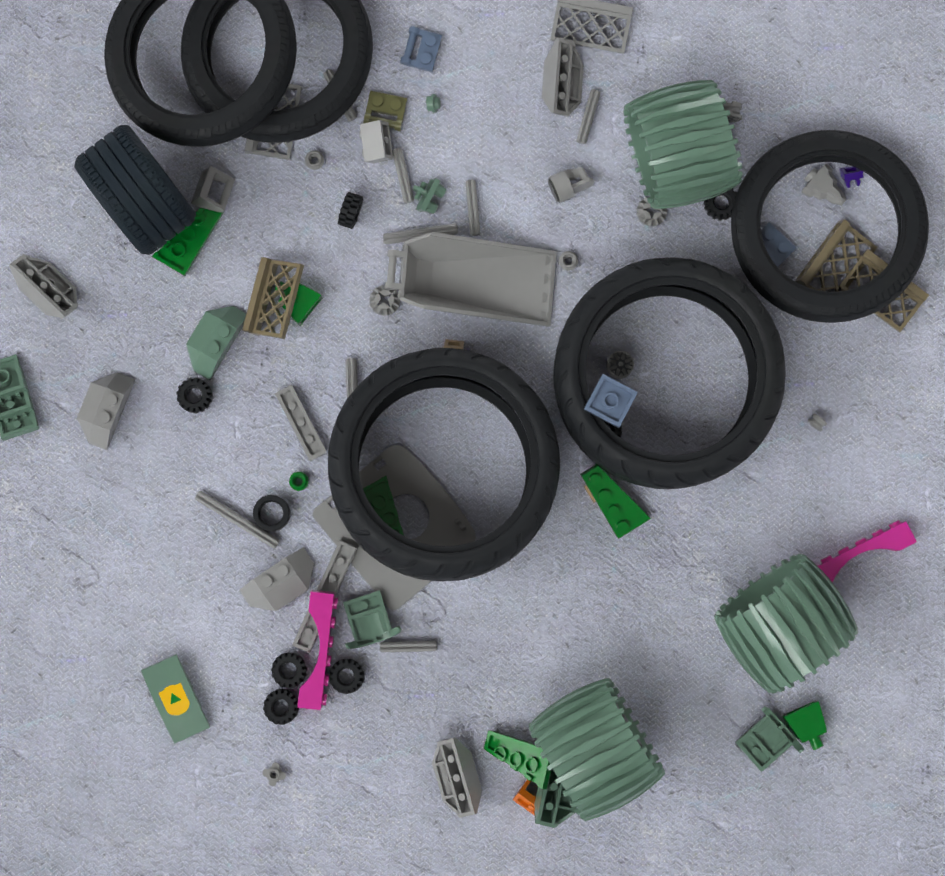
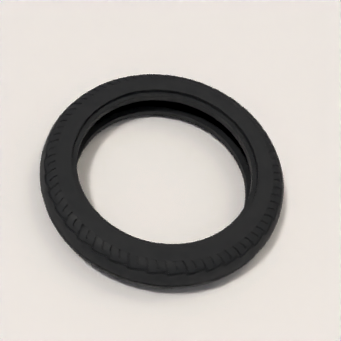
M121 0L111 18L106 34L104 49L105 69L110 88L119 106L145 132L160 140L182 146L204 147L222 144L234 140L258 126L272 113L283 98L294 72L297 53L295 26L285 0H247L258 11L265 32V52L258 75L250 87L231 104L217 111L195 115L172 112L153 102L146 94L138 75L136 60L141 33L149 18L167 0Z
M195 0L183 27L181 62L184 77L192 96L205 113L217 111L235 101L216 81L211 63V47L215 31L221 19L239 0ZM322 0L336 14L343 32L342 57L338 69L328 85L318 95L304 104L286 110L272 111L263 122L241 137L268 143L295 141L326 129L348 111L365 85L373 53L371 25L361 0Z
M820 130L807 132L791 137L774 146L759 158L748 171L738 189L732 209L731 235L733 247L739 265L748 281L762 297L775 307L790 315L809 321L824 323L846 322L866 317L886 307L914 279L923 261L928 243L929 219L927 206L922 190L910 169L896 154L882 144L863 135L847 131ZM817 162L847 164L860 169L875 179L889 196L897 217V244L888 266L873 280L846 291H818L793 281L772 261L764 245L761 233L763 203L774 185L785 175L799 167Z

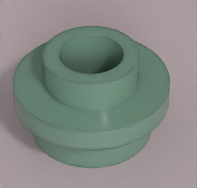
M436 94L427 96V110L437 113L438 109H440L441 101Z

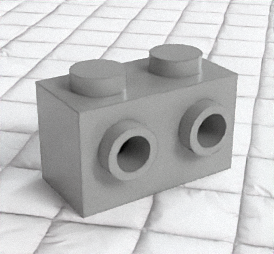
M377 120L360 124L359 135L362 140V156L365 162L374 164L393 160L389 122Z

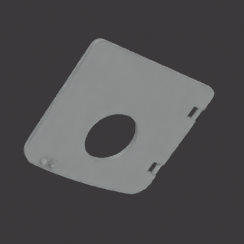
M395 445L387 448L359 471L362 488L387 476L393 498L403 494H411L419 497L426 504L429 511L428 526L420 536L412 540L435 546H455L475 541V531L465 515L434 476L405 447ZM383 459L387 464L378 471L374 465ZM332 495L313 510L314 519L336 546L339 540L358 547L351 564L375 592L380 590L384 604L390 610L399 609L431 582L396 572L365 552L346 529L336 507L333 509L330 507L329 503L333 500Z

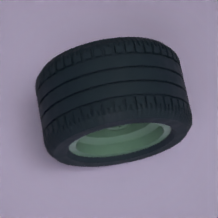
M120 125L113 129L114 132L111 131L105 135L104 139L101 138L94 144L95 146L92 145L85 150V153H81L75 160L74 168L133 246L141 254L150 255L166 244V240L170 241L176 236V233L179 234L186 229L185 226L189 227L195 221L196 213L129 125Z

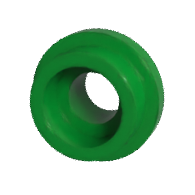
M295 472L290 476L289 484L296 491L304 490L308 485V477L303 472ZM301 478L302 484L297 485L296 479Z

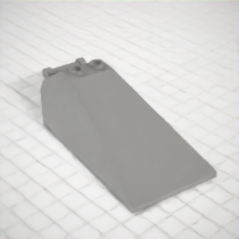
M431 232L405 241L402 251L388 250V275L384 289L399 290L398 298L401 301L422 309L550 327L557 251ZM397 258H401L399 283H395Z

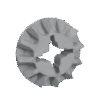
M645 197L638 204L637 216L644 225L657 226L665 220L667 208L655 209L660 212L654 213L651 219L650 212L646 211L651 206L647 201L648 197Z
M381 285L370 294V306L377 314L386 316L393 314L398 309L400 299L398 298L397 290L384 289L385 285ZM380 294L384 297L390 296L388 299L390 306L385 303L380 304Z

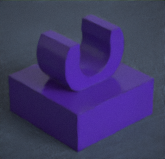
M853 166L840 168V176L843 178L847 188H850L851 180H855L856 185L860 186V178H864L863 171Z

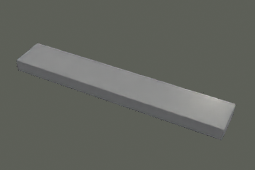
M339 540L318 586V591L335 592L336 597L358 547ZM307 611L292 646L310 653L318 637V629L313 617Z

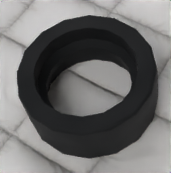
M267 495L256 502L253 508V517L260 528L275 532L287 525L290 519V508L286 501L279 496ZM269 502L278 503L283 510L282 519L273 525L265 523L260 515L262 507Z

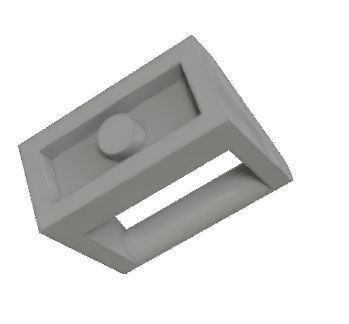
M209 166L201 172L191 204L223 213L235 180L218 169ZM213 180L226 183L219 203L207 197Z

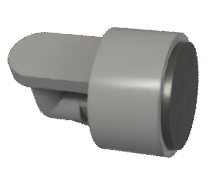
M583 167L567 169L548 177L550 190L556 202L559 203L575 197L576 193L594 184L593 179L588 177ZM580 178L581 181L571 185V180Z

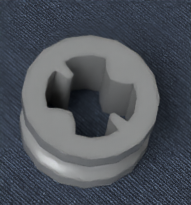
M813 414V418L809 419L808 423L821 432L823 430L822 427L826 426L827 423L817 414Z

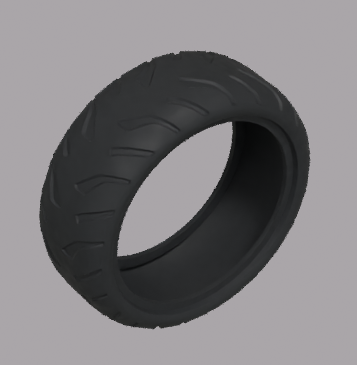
M675 257L654 258L631 263L609 274L586 292L574 307L561 332L553 370L557 406L565 427L579 448L595 464L609 474L629 483L654 489H680L697 486L728 473L745 461L763 442L775 422L782 404L786 378L785 357L780 334L772 317L758 297L745 284L715 266L693 259ZM657 296L688 299L716 313L736 335L747 363L748 390L738 420L727 435L716 444L697 452L682 455L651 453L624 441L601 418L584 410L590 399L586 381V358L589 344L600 326L613 313L632 302Z
M432 348L407 353L381 365L367 376L347 398L337 416L330 438L327 458L328 478L333 502L346 529L362 549L378 562L403 575L422 580L443 582L465 580L483 575L500 567L519 554L530 543L545 522L556 496L560 474V452L554 425L545 405L535 391L518 374L501 362L472 351L454 348ZM430 388H455L476 394L497 407L510 421L518 434L526 462V479L523 495L518 507L505 523L483 538L455 546H435L414 541L388 526L374 511L364 493L359 476V460L366 435L385 409L413 392Z

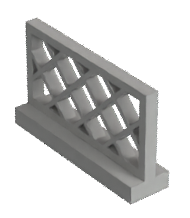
M558 0L550 40L556 41L557 38H560L555 37L556 29L563 25L569 34L561 39L572 41L575 45L624 54L633 7L596 0ZM560 7L569 9L572 16L563 21L559 15ZM582 11L587 12L591 18L584 24H581L576 16ZM605 15L609 22L600 28L595 18ZM574 17L580 26L570 32L565 23ZM619 18L626 19V27L618 31L613 22ZM593 21L598 30L589 36L584 26ZM611 24L617 33L607 39L602 30ZM582 28L587 38L582 41H576L572 34ZM598 32L606 40L600 45L595 44L591 39ZM619 35L623 41L622 48H614L609 41Z
M289 84L287 90H297L296 97L289 101L284 94L283 98L287 103L280 108L276 107V111L283 110L287 106L293 108L292 103L294 101V107L299 106L302 86ZM246 139V154L290 160L293 141L289 143L284 142L288 148L287 155L279 154L275 149L281 143L274 145L268 143L270 148L266 151L257 150L259 141Z

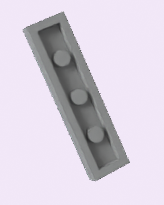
M290 385L275 393L309 461L311 462L326 454L327 451L293 386Z

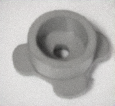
M273 763L269 769L263 770V776L267 777L270 786H275L279 780H284L286 777L285 772H282L278 763Z

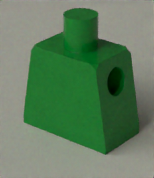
M283 281L279 282L281 286L285 284ZM299 284L291 317L299 326L303 324L323 299L322 296L312 289ZM290 286L284 290L285 296L290 294Z
M815 700L782 715L799 742L804 743L809 740L813 750L824 746L819 735L826 733L827 728L819 701Z

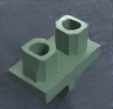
M436 178L434 180L430 179L428 185L422 181L420 187L414 185L413 191L416 192L414 199L419 201L415 210L431 214L436 212L438 204L431 201L433 195L442 198L446 192V189L439 184L440 180Z

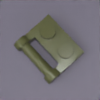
M370 91L363 124L382 120L389 122V127L395 128L396 131H401L407 98ZM372 112L395 116L397 120L394 121L371 115Z

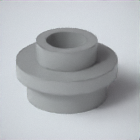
M310 151L305 157V163L308 168L317 170L322 167L324 157L319 151ZM312 158H317L318 162L314 164L311 160Z
M567 251L561 254L559 264L564 270H573L578 264V258L575 253ZM570 258L572 263L566 264L565 259Z

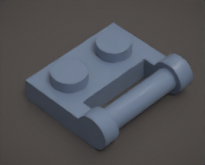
M410 26L408 31L409 38L400 63L433 73L442 35ZM416 37H422L416 60H412L411 55Z

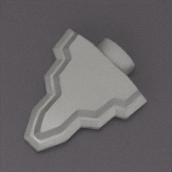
M827 163L819 170L813 168L804 180L807 184L801 192L806 196H814L819 200L826 199L832 204L841 206L846 201L843 191L837 186V179L832 174L833 170Z

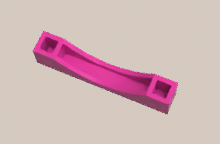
M897 520L889 524L890 529L884 532L880 529L872 533V538L868 540L862 538L856 541L855 547L849 549L847 546L837 551L839 555L833 558L829 555L821 559L822 564L818 565V567L833 583L840 569L858 554L874 549L900 551L917 541L907 522L900 523Z
M318 590L310 592L308 611L318 629L320 648L318 661L313 673L299 689L297 708L321 710L323 705L326 706L327 694H324V689L329 684V675L326 674L327 667L331 666L332 655H328L329 647H333L334 636H331V628H335L336 617H333V609H337L338 598L335 597V592Z

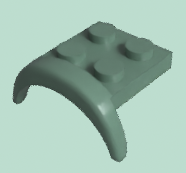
M380 590L343 602L355 640L345 643L347 649L375 644L394 637L401 632L400 626L392 629Z
M766 706L761 709L765 716L735 741L761 772L791 746L799 753L804 751L802 745L789 729Z

